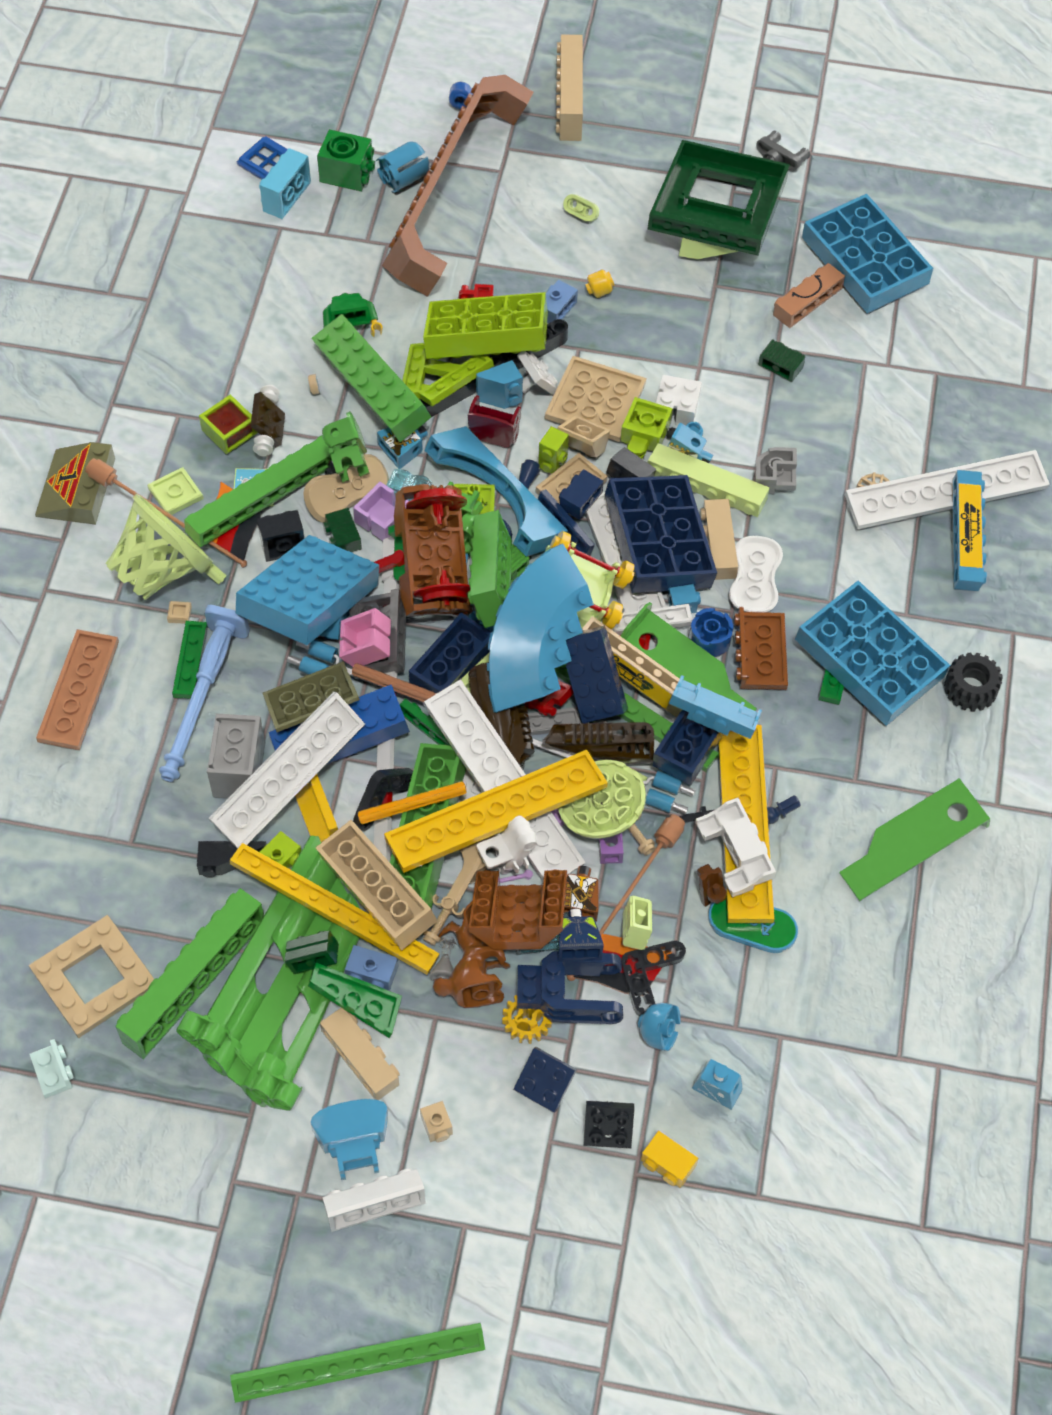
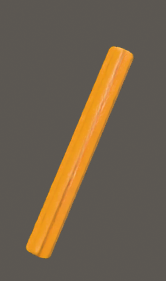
M461 781L358 812V818L361 824H365L458 797L467 793L466 786Z

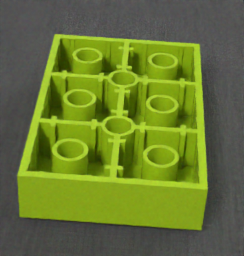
M546 292L429 301L423 335L426 359L439 360L443 357L460 358L468 355L477 357L482 354L499 355L507 352L516 354L521 351L538 352L545 350L548 319Z

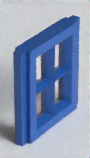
M265 136L239 157V160L236 162L237 165L260 179H265L269 172L263 169V167L268 163L275 166L276 162L272 159L277 155L281 156L288 149ZM265 147L273 153L266 157L259 153V151ZM254 155L264 160L259 166L250 161Z

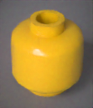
M603 269L588 275V283L585 284L589 295L593 294L596 298L611 293L613 286H615L610 272H606Z

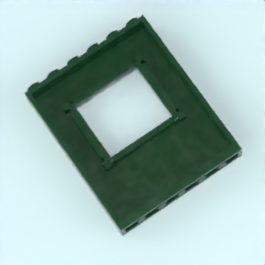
M682 140L650 211L647 230L759 256L785 187L790 164ZM701 175L752 187L753 191L746 209L690 197L689 195L697 176Z

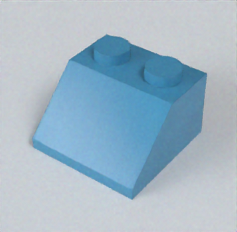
M512 360L476 374V395L480 396L481 403L503 409L522 403L523 377Z

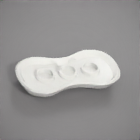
M744 537L735 546L738 574L729 591L730 600L738 609L739 607H744L745 612H768L778 602V591L774 578L775 572L782 561V548L775 540L767 537Z

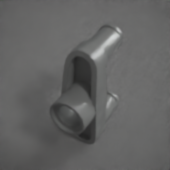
M775 130L759 139L756 143L757 149L764 159L790 164V171L798 169L802 162L811 156L810 151L806 150V148H802L799 152L793 154L777 144L781 140V134Z

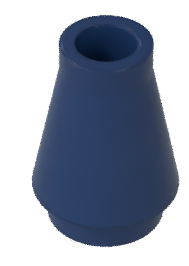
M530 459L525 460L521 464L519 481L528 490L540 473V465Z

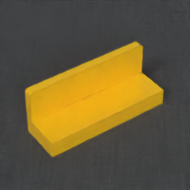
M316 774L295 795L309 835L319 836L322 843L335 833L338 827Z

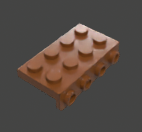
M739 607L738 613L734 614V626H738V631H735V644H738L739 649L735 651V662H739V668H736V680H740V689L787 690L785 613L744 612V607Z

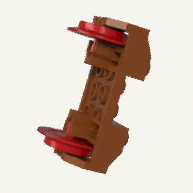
M420 484L401 488L395 493L394 525L395 536L402 537L405 573L399 577L400 596L406 616L449 615L457 617L460 613L466 616L471 614L473 611L468 598V592L471 591V588L468 585L461 510L467 504V499L462 496L461 489L452 485H447L443 488V485L437 487ZM408 499H412V500H410V501H408V502L406 503V509H405V501L408 500ZM413 598L423 600V603L414 605Z

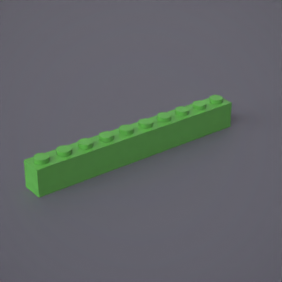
M334 431L332 436H338L339 431ZM319 436L310 444L304 445L300 450L289 454L285 459L272 464L265 471L256 474L252 479L239 484L232 491L223 494L217 500L206 504L202 509L188 515L184 519L185 533L201 548L325 472V468L328 467V462L332 458L328 451L330 447L326 445L323 436Z

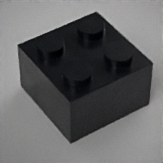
M298 510L285 511L280 514L257 518L260 541L266 562L278 560L305 539Z

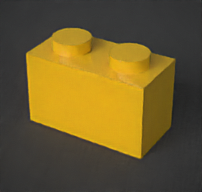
M659 1130L641 1156V1161L645 1168L651 1172H658L663 1176L665 1182L671 1186L676 1185L679 1188L683 1186L693 1172L699 1159Z

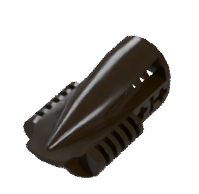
M489 662L481 663L469 670L470 694L520 766V763L535 752L534 744L532 743L533 738L531 736L529 715L527 714L528 709L525 706L516 705L494 712L488 688L490 679L487 663Z
M646 722L554 724L549 734L542 740V744H549L551 747L573 754L587 750L593 759L614 760L626 764H652L654 729ZM632 730H644V734H632ZM613 731H623V734L613 735ZM635 744H637V753H635Z

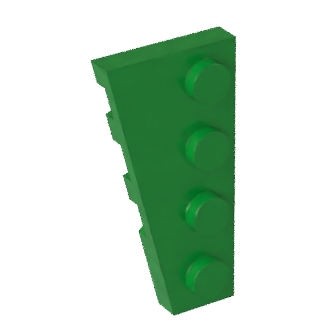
M315 963L308 987L388 1038L391 1037L402 995Z

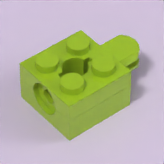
M635 397L622 425L620 442L627 443V449L643 459L647 450L654 451L658 443H663L671 424L673 408Z

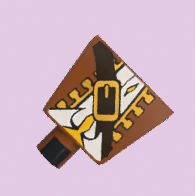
M579 866L577 875L567 874L564 916H568V912L572 909H580L582 917L592 916L597 922L598 879L590 877V867Z

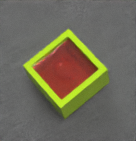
M231 394L199 415L201 430L225 454H228L258 433L250 426L252 414Z

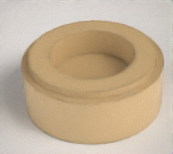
M316 374L309 375L308 381L311 393L313 395L319 394L320 389Z

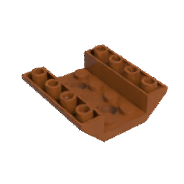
M544 870L543 885L502 886L500 885L499 871H477L469 932L494 950L543 948L563 931L567 870Z

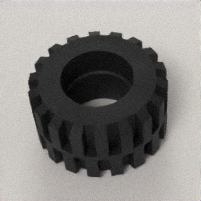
M970 652L966 656L962 654L958 656V659L953 660L944 682L945 694H948L947 698L950 701L953 700L956 707L960 705L963 710L969 708L970 711L975 712L978 708L981 711L984 710L985 706L987 708L990 707L992 702L996 700L1002 685L1003 675L1000 674V667H996V662L994 660L990 661L987 655L983 657L980 656L981 653L972 655ZM964 678L977 679L983 686L970 685Z

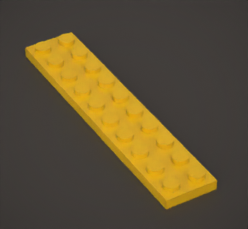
M762 725L756 726L751 739L730 730L728 736L723 734L718 742L721 805L727 801L739 798L750 822L756 825L758 837L761 842L765 843L768 851L767 855L770 859ZM724 843L726 874L737 869ZM772 879L754 885L753 890L734 897L731 896L726 886L728 923H774Z
M584 750L384 833V839L403 873L505 831L508 823L517 816H522L529 821L605 789L608 786V782L589 752Z

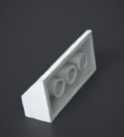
M404 1169L392 1177L380 1176L372 1183H357L348 1190H334L327 1193V1196L322 1197L331 1232L426 1204L424 1186L417 1169Z

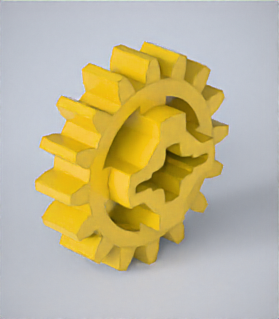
M517 995L514 996V1003L507 1001L508 1009L503 1008V1015L505 1017H502V1024L506 1025V1033L511 1031L512 1040L518 1036L519 1043L527 1039L528 1043L532 1044V1038L541 1041V1034L548 1035L547 1028L552 1027V1022L544 1016V1012L541 1009L517 1008ZM517 1010L518 1015L514 1016V1019H512L514 1011ZM541 1017H543V1021L541 1025L538 1027L537 1022L541 1020Z

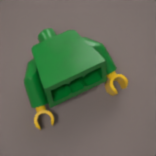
M342 293L340 296L332 297L331 304H328L323 310V328L343 314L353 326L370 324L371 322V335L375 336V329L379 330L380 335H382L383 326L380 322H377L378 316L374 304L363 299L360 293Z

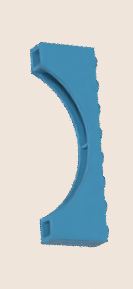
M466 426L430 436L424 451L437 464L460 468L478 476L490 485H495V489L509 502L518 521V533L513 544L525 556L545 551L555 536H558L561 531H568Z

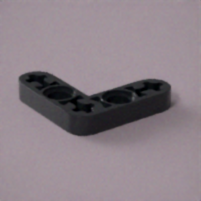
M412 769L378 770L371 776L353 818V822L361 831L368 830L374 821L361 824L358 812L381 805L386 792L407 791L413 774Z
M677 940L645 947L643 950L629 951L622 956V973L634 1011L639 1017L642 1014L644 1015L645 1012L643 1007L639 1008L641 1005V995L644 994L645 1004H650L649 1007L655 1004L646 971L680 963L686 953V947L682 942ZM672 948L680 951L677 957H675L674 953L668 954ZM651 952L657 953L660 960L656 963H651L648 961L647 955ZM628 959H631L632 962H636L634 966V974H632L631 966L629 964L626 965ZM635 979H640L643 981L644 987L641 990H636L632 987L631 982Z

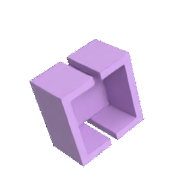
M379 482L353 507L355 523L367 531L372 530V534L382 541L390 537L388 535V527L394 525V506L396 501L394 490Z

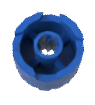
M715 608L703 609L695 614L691 622L689 639L712 656H720L727 652L730 647L734 627L732 619L727 613L723 614L715 611Z

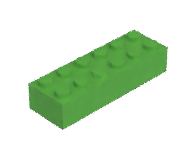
M499 510L476 515L474 525H472L474 536L471 538L473 551L470 552L472 564H470L471 578H469L471 591L468 592V598L470 603L475 605L476 616L478 620H482L485 628L495 625L498 608L503 604L509 592L508 589L511 586L512 540Z

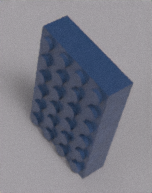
M688 475L609 479L604 495L623 561L626 560L634 564V577L629 584L631 592L669 591L671 587L694 584L695 589L712 588L717 576V570Z

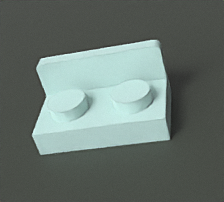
M55 1039L50 1040L51 1046L30 1053L45 1099L73 1088L70 1082L74 1078L70 1065L65 1066L63 1059L67 1058L62 1044L58 1046Z

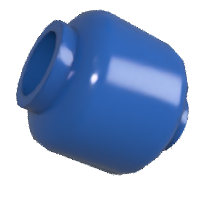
M456 82L451 86L449 102L454 108L461 109L462 106L465 107L464 101L468 94H473L470 92L472 89L470 85L466 82Z

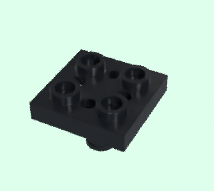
M586 1101L583 1146L631 1149L634 1103Z

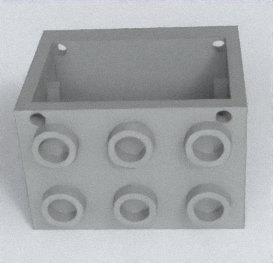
M216 714L207 768L213 797L229 798L262 765L265 739L260 716Z

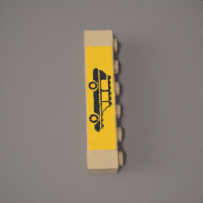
M592 616L582 628V631L604 626V624ZM605 625L619 676L677 717L682 709L669 704L679 678Z

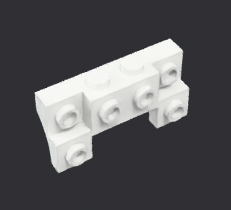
M739 798L727 801L709 814L696 818L695 823L704 841L721 836L737 869L723 875V880L732 897L751 891L754 885L775 878L776 871L767 855V847L763 841H760L757 827L754 823L750 822Z

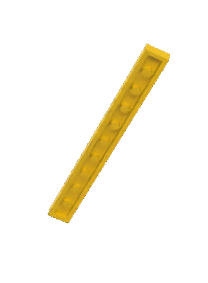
M244 843L239 846L230 859V865L390 955L397 957L428 975L439 958L440 953L417 940H414L401 950L369 913Z

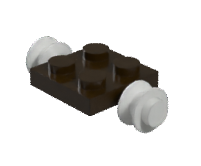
M273 385L263 386L260 388V392L254 394L250 426L260 434L254 438L255 445L253 446V451L259 456L270 455L273 452L272 446L276 448L282 445L285 412L276 405L279 402L278 396L280 391Z

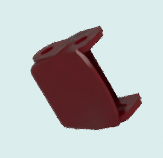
M476 395L469 408V429L482 442L509 448L512 444L515 445L518 438L521 407L518 406L514 414L480 406V396Z

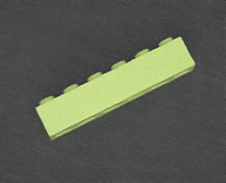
M657 444L648 459V463L656 468L654 476L688 475L693 492L706 496L711 500L729 499L730 507L741 510L748 515L758 517L768 499L770 487L662 444Z

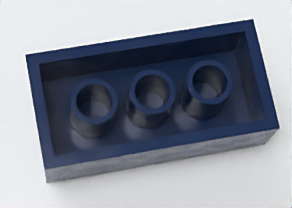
M460 613L409 670V683L434 693H439L459 681L490 652L488 650V643L491 631L463 613Z
M605 625L582 631L583 633L567 639L566 643L572 661L566 663V668L582 723L624 714L628 709Z
M682 709L655 750L652 766L691 786L723 734L688 719L689 712Z

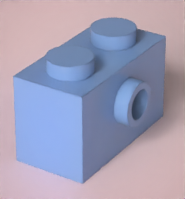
M560 280L548 288L546 293L547 323L563 319L575 306L578 296L576 288Z
M354 945L345 967V974L390 991L398 970V958Z

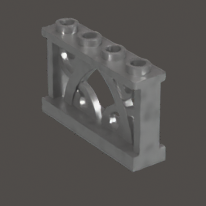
M399 588L391 590L390 593L364 597L349 609L350 617L363 613L364 609L376 608L391 619L390 636L387 637L390 639V656L383 658L388 661H375L364 665L382 673L392 671L396 673L404 672L406 614ZM346 663L347 668H353L351 665Z

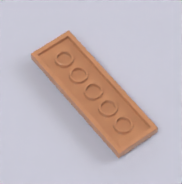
M76 630L38 731L37 742L80 750L119 643L118 637Z

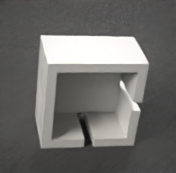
M663 375L656 403L676 408L675 424L679 425V423H682L686 426L689 422H694L702 382Z

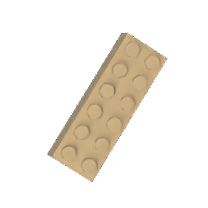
M561 34V42H557V53H560V55H557L556 67H560L556 70V80H560L556 82V93H560V95H556V106H560V108H556V119H560V122L556 121V133H560V141H582L583 35Z
M352 820L348 821L316 847L322 860L401 950L437 922L431 908Z

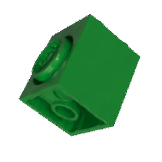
M329 129L317 154L319 182L362 192L364 186L368 185L370 172H373L375 169V161L373 160L375 149L372 147V139Z

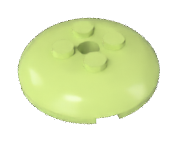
M599 760L594 762L607 780V788L558 808L563 822L569 829L581 836L595 839L612 837L630 828L640 817L646 802V789L642 778L636 771H633L625 763L619 761Z

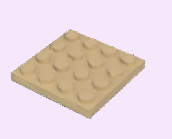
M572 356L545 412V419L563 424L576 415L611 430L608 439L620 442L624 420L634 398H640L647 378Z

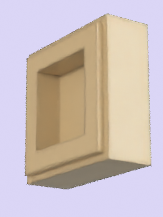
M170 601L167 616L168 623L185 624L186 621H190L191 602Z

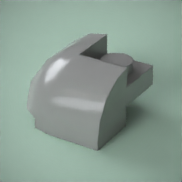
M768 448V451L757 457L756 482L770 487L769 494H774L775 490H796L797 448Z

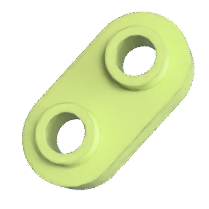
M570 194L564 199L563 206L568 213L589 222L598 218L599 208L595 203L575 194ZM574 201L577 202V206L575 208L573 207ZM589 209H592V215L588 214Z

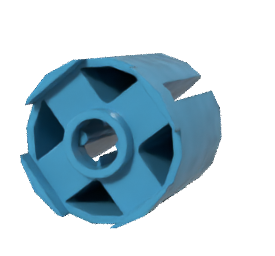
M407 142L376 160L379 161L380 166L377 172L384 184L388 183L394 189L391 192L399 191L425 176L430 170L428 156L417 159L397 170L399 167L425 153L424 149L417 142Z

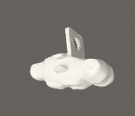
M517 816L508 823V827L503 833L495 834L496 837L480 842L476 846L488 869L497 866L501 874H508L511 870L518 873L519 867L523 864L526 869L529 867L527 857L537 845L536 834L532 830L529 821L522 816ZM488 848H494L495 858H489L486 855Z

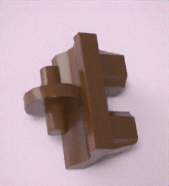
M709 864L698 868L699 890L704 907L709 906L711 902L718 904L724 901L727 897V891L723 886L722 870L719 867L712 869Z

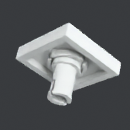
M521 351L517 356L529 373L523 379V393H526L532 386L537 384L554 395L558 387L556 385L558 381L552 374L548 373L549 367L543 360L539 361L533 353L528 354L525 351Z

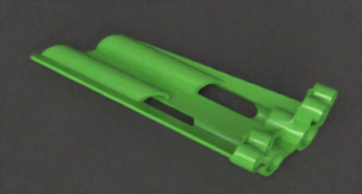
M309 836L290 870L360 908L352 894L347 893L341 880L322 860L316 850V847L321 844L319 836ZM277 892L208 1014L202 1016L187 1010L176 1032L203 1054L205 1061L212 1069L231 1079L257 1105L261 1107L267 1105L274 1109L291 1111L302 1091V1086L300 1088L292 1081L330 1000L308 987L312 970L293 974L285 963L286 943L299 936L306 937L317 934L319 931H330L338 941L339 946L337 964L327 967L343 973L352 948L357 944L360 937L280 892ZM274 942L281 953L284 964L268 992L261 994L256 987L255 974L271 944ZM301 992L307 1001L310 1011L288 1051H285L282 1043V1026Z

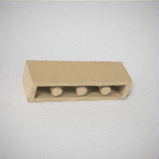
M729 499L704 500V506L700 508L701 521H704L703 527L717 570L715 580L736 579L738 561Z
M340 1008L320 1022L321 1032L371 1096L376 1100H380L399 1086L398 1076H400V1073L393 1064L389 1065L385 1061L386 1056L379 1046L375 1048L370 1042L372 1038L367 1030L359 1028L357 1018L343 1008Z

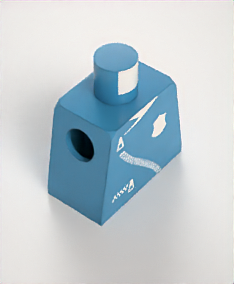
M710 1059L703 1067L692 1086L693 1090L730 1110L734 1107L743 1090L741 1075L713 1059Z

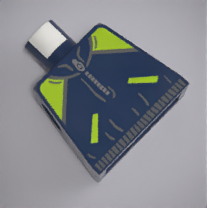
M580 909L570 910L568 917H564L563 931L559 933L558 962L602 960L604 944L595 919L592 916L582 917Z

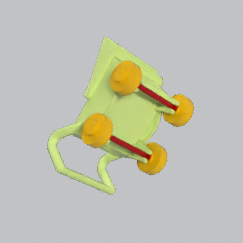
M561 531L558 536L553 538L551 544L546 547L545 552L557 545L564 544L588 584L594 605L577 612L581 628L593 616L600 622L602 621L608 628L613 629L622 619L623 605L612 601L608 606L612 586L614 584V586L623 589L627 584H630L634 577V564L625 560L621 565L615 562L610 566L574 549L576 543H570L571 534Z

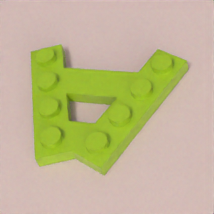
M424 343L410 344L402 381L418 399H422L430 406H434L464 385L470 383L476 378L477 373L492 368L494 364L493 360L484 354L477 357L473 356L461 365L426 359ZM426 373L442 376L431 385L424 384Z

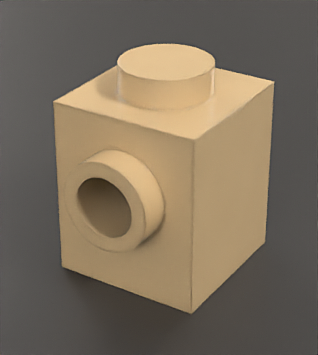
M443 1101L420 1108L421 1119L430 1142H442L447 1140L450 1135H453L452 1124Z

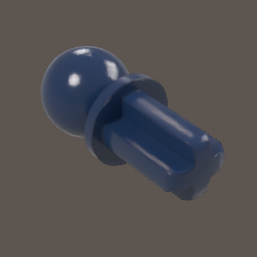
M793 795L781 803L776 802L778 806L776 808L767 807L768 824L776 823L780 815H783L785 818L786 814L799 808L801 803L797 796Z

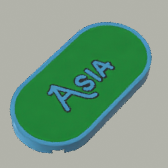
M727 899L718 904L713 902L709 909V923L715 933L723 938L769 953H781L791 948L797 939V923L784 910L774 907V923H728Z

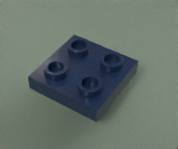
M534 1047L513 1090L555 1113L577 1069L542 1049Z

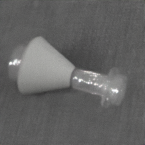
M443 936L438 942V945L442 948L441 959L429 974V978L433 982L434 979L440 977L448 979L454 970L450 961L451 949L456 948L457 944L453 937Z

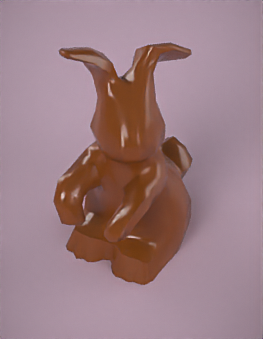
M472 901L462 913V925L460 926L451 921L438 935V937H442L445 933L453 931L463 952V957L448 979L440 977L434 979L433 989L438 996L445 997L451 995L456 1003L463 1008L481 1007L502 1002L503 998H505L501 990L503 983L495 974H487V970L493 968L509 969L511 966L505 962L506 957L503 950L492 949L469 932ZM489 957H496L498 960L487 961L485 959Z

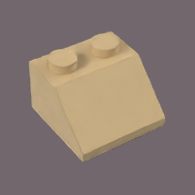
M576 415L557 428L569 434L568 447L570 449L580 450L587 456L596 458L605 452L611 431Z

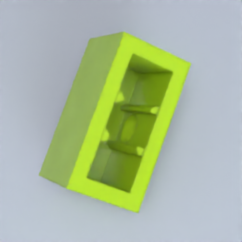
M551 426L539 442L538 464L544 472L553 474L568 459L569 434Z
M280 831L260 853L290 869L301 852V846Z

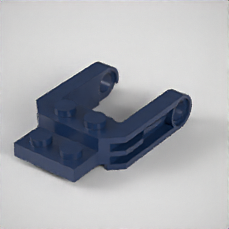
M552 951L541 960V966L518 965L517 1008L541 1009L544 1012V1016L551 1022L617 1024L623 1020V1006L619 1002L564 999L565 975L600 976V974L612 975L618 972L621 973V957L613 953H603L602 960L558 962V951Z

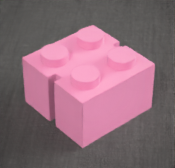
M374 608L342 620L340 637L343 640L340 641L339 658L353 667L355 663L367 665L389 657L390 639L387 637L390 636L391 619Z

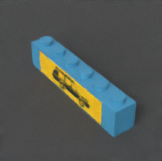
M957 470L953 478L954 589L979 591L987 579V573L984 571L986 553H983V547L986 544V535L983 534L986 517L983 516L985 498H982L985 480H982V472Z

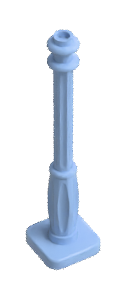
M207 605L204 614L207 626L213 633L204 650L199 671L196 675L198 681L171 751L164 755L166 764L159 768V772L162 774L161 778L165 781L173 782L174 779L180 777L178 767L185 764L182 757L209 686L215 682V678L224 662L231 636L246 638L249 634L248 619L235 614V610L216 605Z

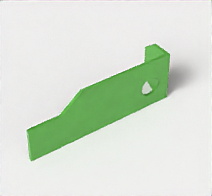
M652 603L645 604L622 632V638L679 679L682 675L684 676L683 680L696 686L698 683H701V687L737 703L741 704V702H744V707L754 711L757 710L756 707L731 689L725 665L651 611ZM643 634H652L656 637L658 644L652 650H645L639 645V638Z
M958 778L876 828L868 854L839 873L858 900L861 901L982 825L988 828L990 826V817L961 779ZM953 804H962L967 808L968 815L962 821H954L948 816L949 807Z

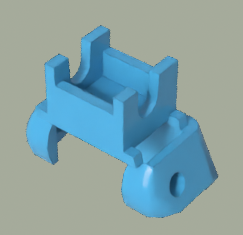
M376 1099L352 1100L328 1106L312 1116V1131L325 1154L330 1153L332 1158H337L341 1181L346 1180L345 1171L373 1166L374 1173H379L375 1149H380V1142H384L386 1136L388 1110L384 1102Z

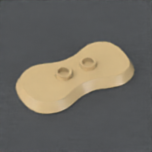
M364 454L370 474L360 477L357 468L350 467L347 471L350 481L342 483L341 477L337 473L321 475L311 479L303 492L305 504L311 515L316 520L324 522L325 514L352 507L379 482L389 487V476L383 463L374 455Z

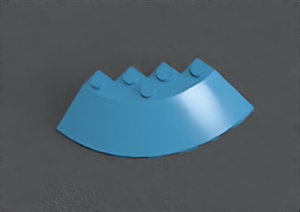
M564 544L547 550L533 563L525 567V571L509 587V592L503 604L498 608L494 629L490 633L488 643L490 655L489 663H487L490 679L488 688L494 712L544 697L561 689L554 668L572 661L566 640L583 633L577 612L594 605L588 584Z

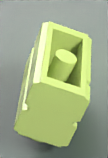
M630 896L627 906L623 911V945L643 950L652 934V902L648 899Z

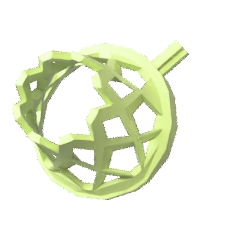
M138 494L133 496L134 501L121 538L105 563L111 571L115 570L118 572L117 577L123 583L130 582L134 586L133 591L139 596L143 595L142 597L147 600L162 587L195 570L201 574L206 573L217 584L224 581L226 574L213 564L211 558L194 541ZM154 530L162 536V539L154 540ZM178 552L184 556L183 559H177ZM172 553L170 559L166 560L167 554Z

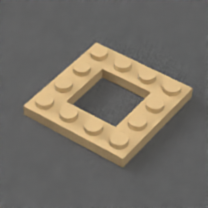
M108 915L29 965L37 980L78 1038L132 1004L139 996H143L147 992L150 983L154 980ZM102 948L124 979L84 1004L63 972Z

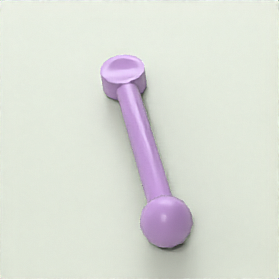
M525 870L523 874L500 878V883L521 878L529 880L532 878L533 872Z

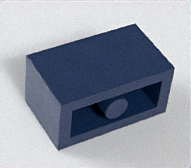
M583 469L579 475L576 474L572 478L567 489L564 488L560 492V505L567 513L580 520L603 493L604 481Z

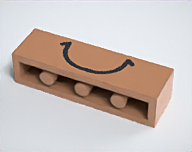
M829 263L819 267L813 275L806 277L801 284L791 288L785 296L779 297L775 301L773 316L788 328L793 327L843 289L845 275Z

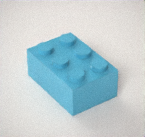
M288 148L280 156L276 165L271 167L269 174L259 184L263 212L283 219L311 183L309 158L307 155Z

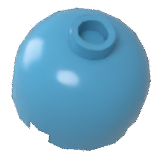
M657 1003L651 1005L644 1012V1015L640 1016L638 1027L640 1028L643 1040L649 1046L664 1051H669L673 1047L678 1036V1032L674 1031L675 1026L680 1024L681 1020L679 1007L669 1003Z

